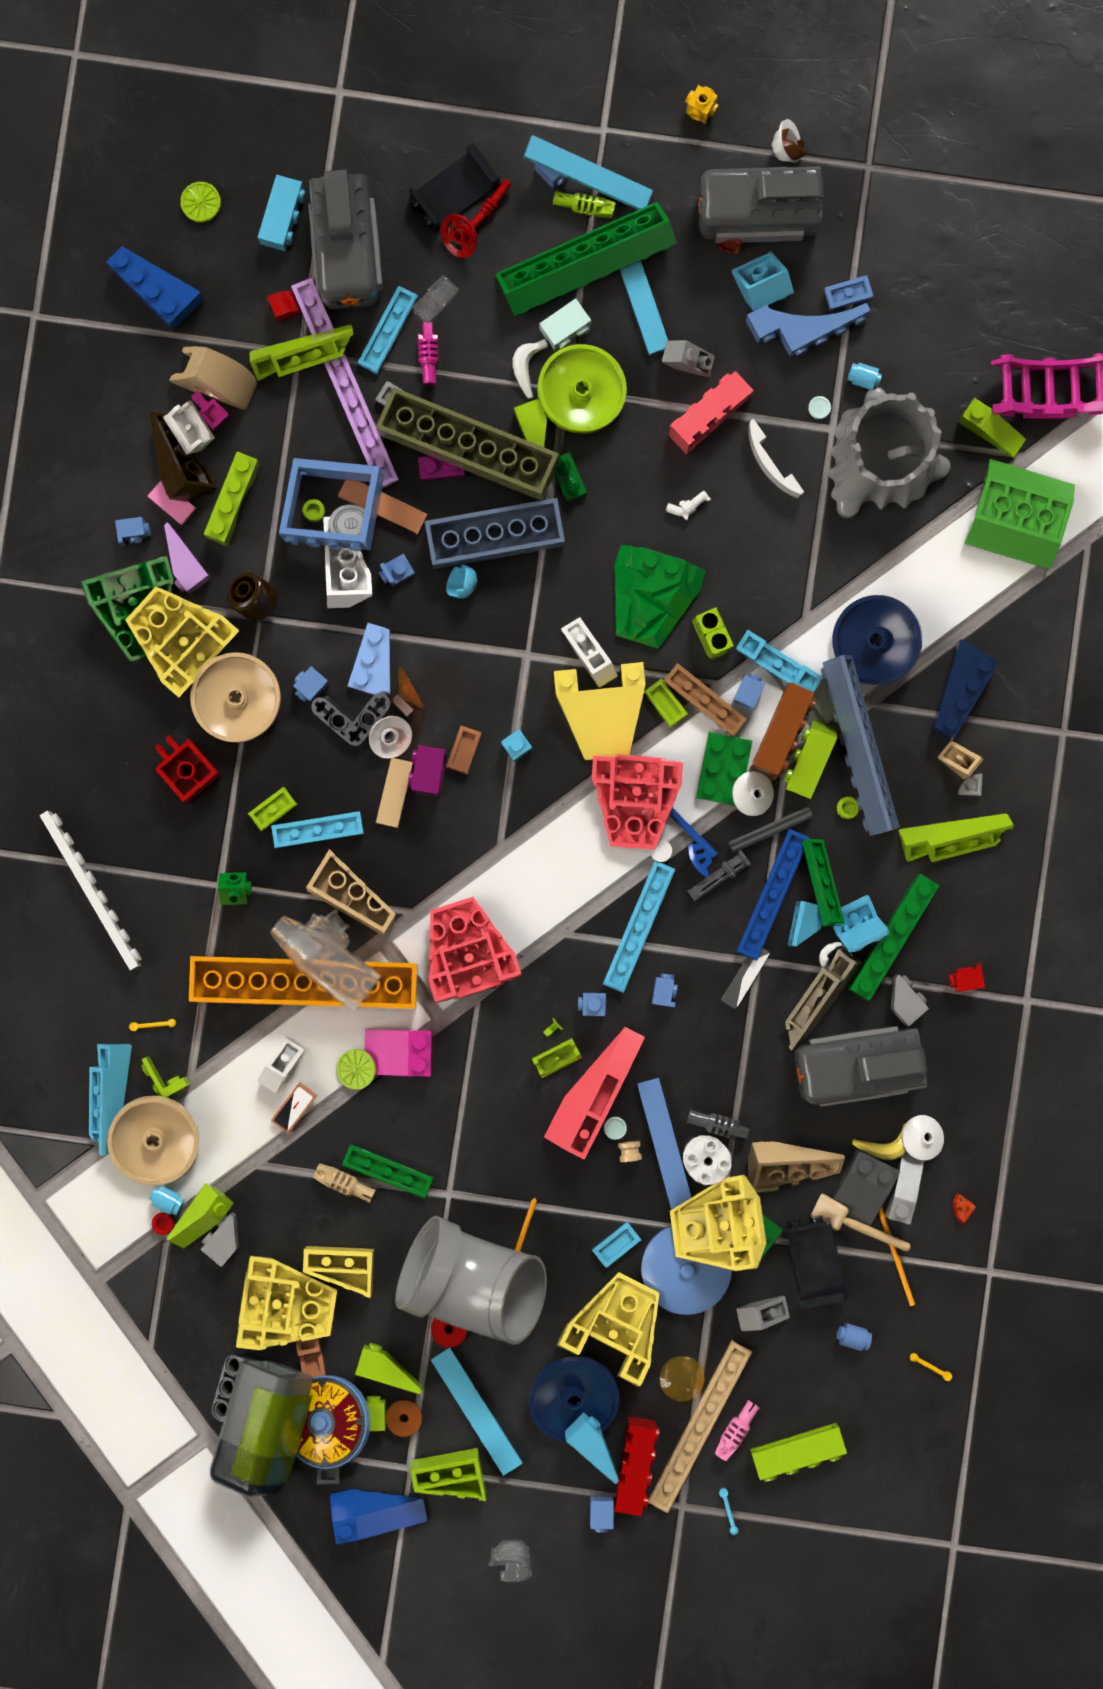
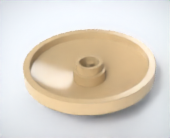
M226 653L213 658L200 669L192 684L190 701L197 722L206 732L222 741L240 743L261 736L271 727L280 710L281 691L276 676L264 662L245 653Z
M145 1096L129 1102L115 1115L108 1132V1151L116 1168L127 1178L144 1185H163L180 1178L192 1166L199 1148V1131L192 1115L178 1102L162 1096Z

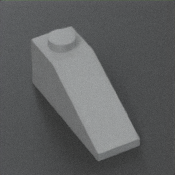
M907 1152L900 1158L898 1165L900 1173L892 1187L885 1216L910 1225L917 1202L924 1160H917Z

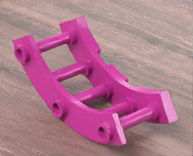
M1103 353L1094 354L1092 358L1056 361L1055 358H1045L1042 361L1014 358L1011 354L1001 355L1000 359L991 361V365L1002 368L1003 400H1001V403L993 405V414L1014 417V413L1023 414V418L1028 419L1075 418V413L1087 412L1089 416L1103 414ZM1095 367L1097 398L1094 399L1095 402L1083 403L1080 400L1079 369ZM1011 369L1021 370V403L1015 402V399L1012 398ZM1055 370H1070L1071 402L1069 404L1057 405V402H1055ZM1030 371H1045L1046 403L1044 405H1036L1031 402Z

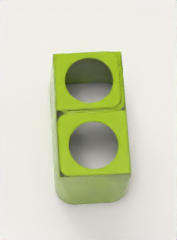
M716 607L692 619L695 630L710 659L719 658L732 650L734 645ZM707 613H713L718 618L717 626L712 629L704 627L702 623V618ZM721 633L726 636L727 645L723 649L713 647L711 640L715 634Z

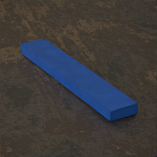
M788 829L736 950L737 953L753 960H758L804 853L802 841L810 839V837Z

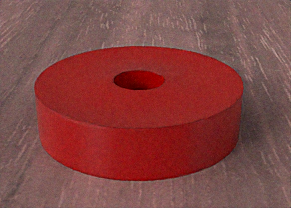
M434 1318L431 1324V1334L437 1344L450 1348L459 1345L464 1340L467 1330L451 1325L453 1331L446 1332L445 1326L451 1324Z

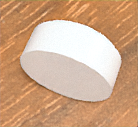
M660 839L656 849L649 850L650 856L657 862L668 860L672 854L670 843Z

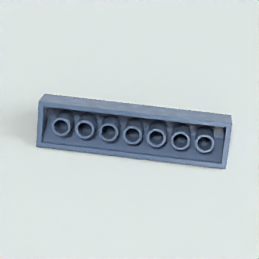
M841 655L822 662L821 674L824 681H827L829 685L827 690L828 699L834 703L835 707L833 717L835 723L839 724L841 729L839 733L842 746L845 745L847 750L845 760L847 766L851 767L853 772L851 782L854 789L857 788L859 797H857L858 807L864 811L863 825L865 831H869L871 836L897 829L900 826L852 655Z

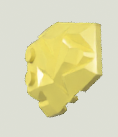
M155 587L126 619L127 624L154 667L159 679L178 697L193 683L200 669L207 662L215 658L239 632L222 615L158 587Z
M250 1256L238 1320L236 1348L263 1350L270 1346H282L294 1341H307L330 1336L337 1289L273 1258Z

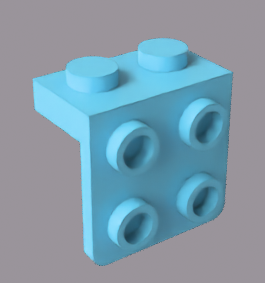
M868 895L841 907L845 924L832 926L837 938L848 952L860 951L864 946L880 941L889 934L888 928L877 916Z

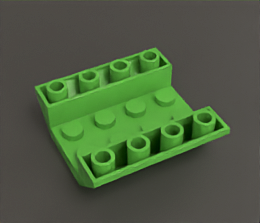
M989 459L983 479L985 483L964 544L1049 570L1064 536L1074 502L1075 484Z

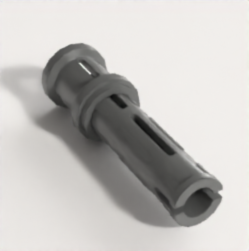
M741 850L738 851V855L728 862H722L723 864L720 869L687 890L695 902L728 878L734 879L740 871L752 866Z

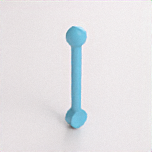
M721 1488L719 1495L724 1501L731 1526L730 1533L737 1535L739 1529L734 1524L727 1499L728 1491L726 1488Z

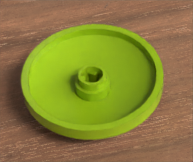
M576 344L558 350L545 362L539 375L537 393L544 413L554 424L569 432L585 434L599 431L616 419L624 405L627 386L620 365L609 353L592 345Z

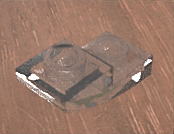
M442 275L428 288V292L412 307L411 311L423 322H432L456 296L459 289Z

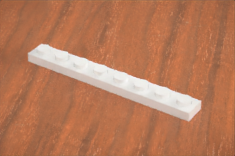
M44 812L40 815L42 821L129 970L139 968L141 966L139 962L141 956L135 948L132 949L128 943L130 938L124 929L120 930L116 923L119 921L117 915L113 910L109 911L105 904L108 902L106 896L101 890L98 891L94 885L96 883L95 877L90 871L87 872L83 866L85 861L79 852H75L71 846L74 844L71 836L67 832L64 834L60 827L63 825L61 819L56 813Z

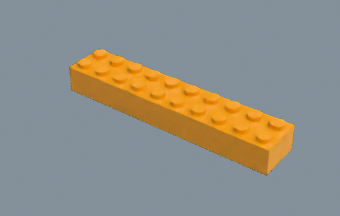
M190 956L189 1002L417 1008L418 963Z

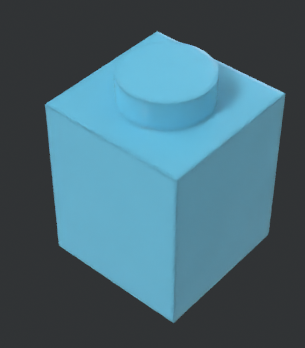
M520 729L501 741L502 746L513 762L532 750V746Z

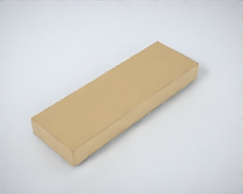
M391 757L376 823L398 828L408 789L409 773L412 772L413 763Z

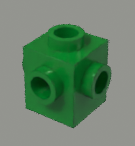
M246 872L219 873L218 894L220 905L247 904L248 895H252V882H248Z

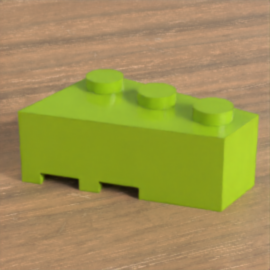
M812 719L809 729L806 728L802 735L801 741H803L801 749L797 748L792 759L795 762L793 769H788L784 781L787 782V790L809 799L812 798L836 742V728Z
M478 1448L411 1460L410 1472L414 1492L441 1496L447 1494L458 1496L457 1498L471 1497L486 1501V1488Z

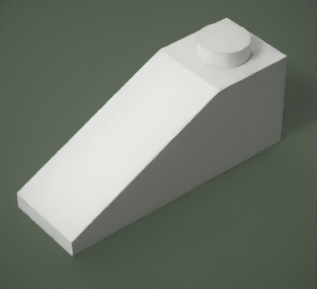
M580 617L561 628L599 688L618 677L612 662Z

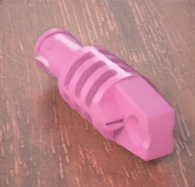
M747 1400L739 1416L733 1417L721 1436L722 1438L715 1454L725 1461L739 1448L750 1431L751 1426L749 1424L760 1409L755 1404L749 1412L753 1405V1402Z

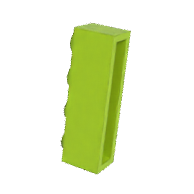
M837 1423L750 1449L760 1480L764 1479L765 1481L775 1480L778 1478L777 1475L782 1473L787 1475L797 1473L799 1468L808 1466V1468L817 1467L824 1460L836 1461L843 1458L842 1455L847 1454Z

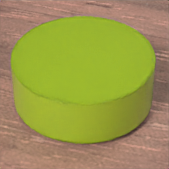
M312 499L304 504L302 512L307 521L317 523L323 519L325 508L319 500Z
M844 797L839 800L836 806L838 815L843 819L854 818L859 813L857 800L853 797Z

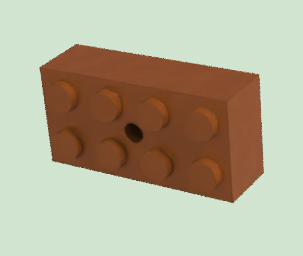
M788 683L750 766L751 769L774 779L778 775L784 774L789 761H786V757L794 752L798 743L795 740L796 734L802 733L807 720L803 718L805 714L811 712L816 700L813 699L814 692L794 683Z

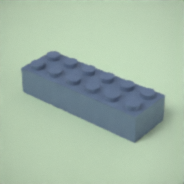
M557 498L425 521L433 569L565 546Z

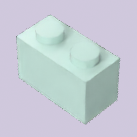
M574 299L539 323V330L555 351L558 348L567 347L575 336L581 337L590 330L591 319L577 299Z

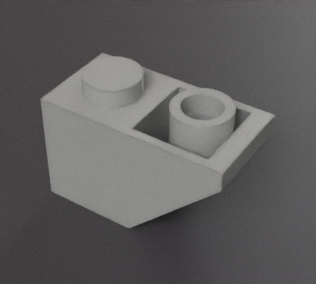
M687 340L667 341L662 362L679 371L710 377L715 356Z
M896 974L892 981L891 1010L905 1026H910L929 1009L925 1005L928 1001L920 992L916 994L912 990L911 986L913 984L905 975L901 977L899 974Z
M233 1212L229 1216L225 1215L222 1221L217 1224L219 1228L214 1234L209 1232L202 1241L204 1246L201 1251L221 1267L239 1247L236 1214Z

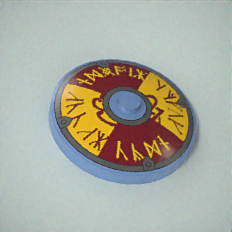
M323 1375L313 1377L293 1450L294 1454L304 1463L320 1469L336 1468L349 1463L362 1451L370 1432V1413L364 1396L356 1386L339 1376Z

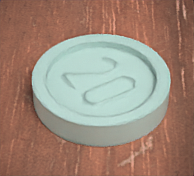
M817 396L810 401L808 410L812 417L823 419L830 413L831 404L827 398Z
M619 1117L609 1118L604 1124L605 1134L615 1140L622 1138L626 1133L624 1120Z

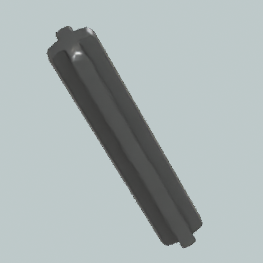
M805 807L730 841L729 846L732 852H737L812 818V812L809 807Z

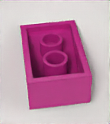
M365 1029V1051L371 1055L375 1062V1075L431 1076L433 1030Z

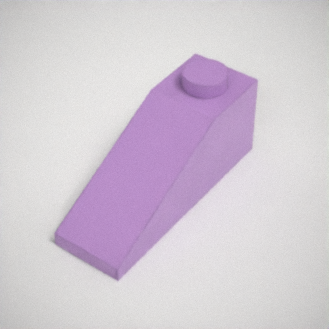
M167 522L164 527L173 574L177 578L174 583L181 592L186 590L189 594H192L211 578Z

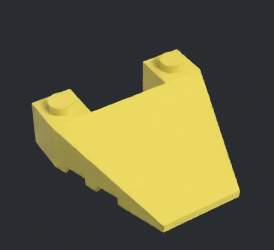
M643 662L621 664L622 687L578 691L576 669L554 671L556 698L585 760H593L594 755H630L645 689Z
M618 1272L566 1324L557 1346L577 1356L580 1355L588 1336L627 1355L617 1376L635 1386H641L651 1364L659 1292Z

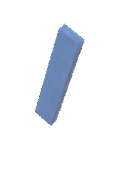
M655 1078L637 1083L672 1210L692 1197L660 1080Z

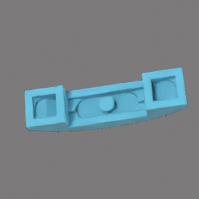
M746 631L736 647L737 651L787 684L791 682L812 692L816 690L823 678L821 675L781 653L751 631Z

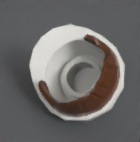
M786 119L781 122L779 130L774 135L772 148L779 160L796 163L806 156L808 151H803L805 141L800 139L795 124L791 120Z

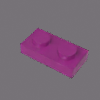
M432 456L418 457L421 481L465 476L464 469Z

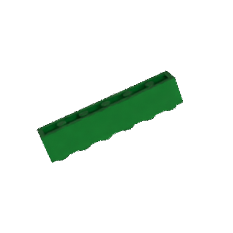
M916 874L885 925L889 930V934L882 940L874 943L863 961V965L849 984L848 990L864 1000L870 1001L940 885L922 874Z

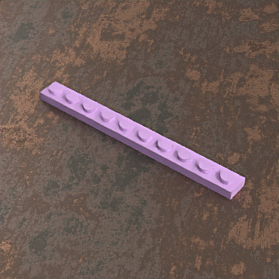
M312 277L292 285V290L311 334L333 329ZM343 353L342 357L324 362L367 464L380 466L384 473L382 488L398 482L399 479L380 435H378L374 421L345 354Z

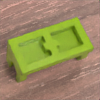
M570 1038L533 1057L532 1060L540 1076L544 1078L581 1059L582 1056L573 1039Z

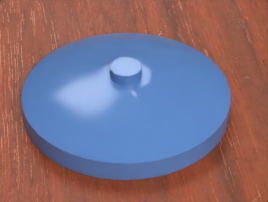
M672 1225L662 1229L650 1240L644 1251L641 1263L644 1285L659 1292L658 1305L670 1312L682 1315L701 1313L714 1306L727 1291L732 1274L730 1269L676 1257Z

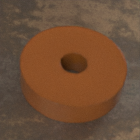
M399 1399L393 1402L386 1414V1423L389 1430L400 1437H407L416 1433L422 1423L421 1408L410 1399ZM402 1414H406L408 1416V1420L402 1421L400 1419V1416Z

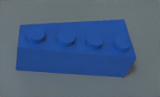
M122 246L106 261L110 269L173 331L205 300L200 291Z

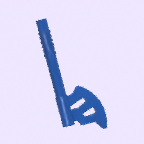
M672 807L669 816L696 842V844L688 845V853L692 864L700 874L708 877L707 867L712 863L711 859L718 852ZM700 850H703V851H704V852L701 853V854H696L697 851H700ZM704 859L705 862L700 864L699 861Z

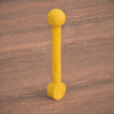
M169 1019L165 1022L145 1024L133 1022L129 1028L131 1031L160 1026L173 1028L176 1026V1021Z
M916 1353L910 1355L912 1362L917 1361L942 1375L945 1381L952 1379L950 1372H944L920 1359Z

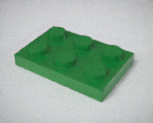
M708 733L696 793L697 799L735 806L732 797L733 786L738 777L747 772L752 740Z

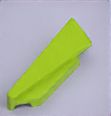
M350 324L251 351L250 363L257 381L277 372L278 377L342 357L345 347L353 335V327Z
M1005 813L904 828L899 830V835L907 862L928 854L931 862L996 846L1001 841L1000 835L1005 830L1012 829L1014 825L1008 814Z

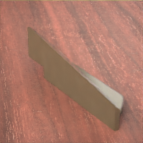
M838 949L829 969L826 967L821 969L785 1021L786 1030L789 1031V1049L791 1051H795L805 1042L863 965L862 961Z

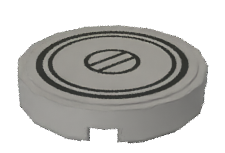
M350 504L339 507L330 516L329 531L360 535L365 509L358 505Z

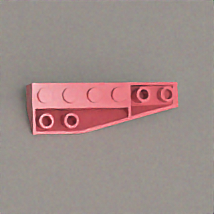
M626 1027L623 1028L565 1095L544 1138L585 1160L643 1043L644 1036Z

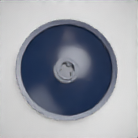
M885 595L862 597L848 605L838 617L832 635L835 657L852 655L859 681L871 685L888 684L905 676L918 661L923 644L921 625L914 612L902 601Z
M573 1356L556 1360L537 1374L530 1387L528 1402L531 1417L538 1429L554 1440L568 1443L565 1431L583 1413L589 1418L593 1416L600 1423L603 1433L617 1415L620 1397L617 1383L605 1366L590 1358Z

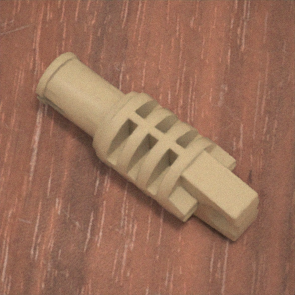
M320 1163L313 1175V1178L335 1191L337 1190L346 1196L352 1194L370 1203L375 1189L357 1182L358 1179L356 1177L350 1176V1174H346L337 1168Z

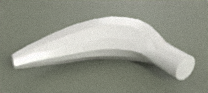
M545 339L536 343L521 345L513 357L515 377L527 398L533 397L528 370L529 361L535 353L548 348Z

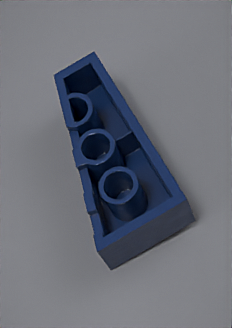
M962 639L956 642L954 655L931 727L932 731L949 741L955 739L999 664L998 660Z

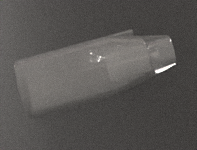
M314 913L306 925L283 916L270 932L271 936L299 971L351 1011L355 1012L378 983L381 975L347 950L350 944L349 936L341 929L335 930L330 926V921L324 916L320 915L318 917Z

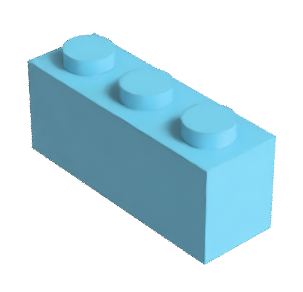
M276 175L258 234V240L261 245L286 252L287 245L292 244L294 236L292 228L299 221L300 211H298L300 203H304L306 197V190H304L301 181Z

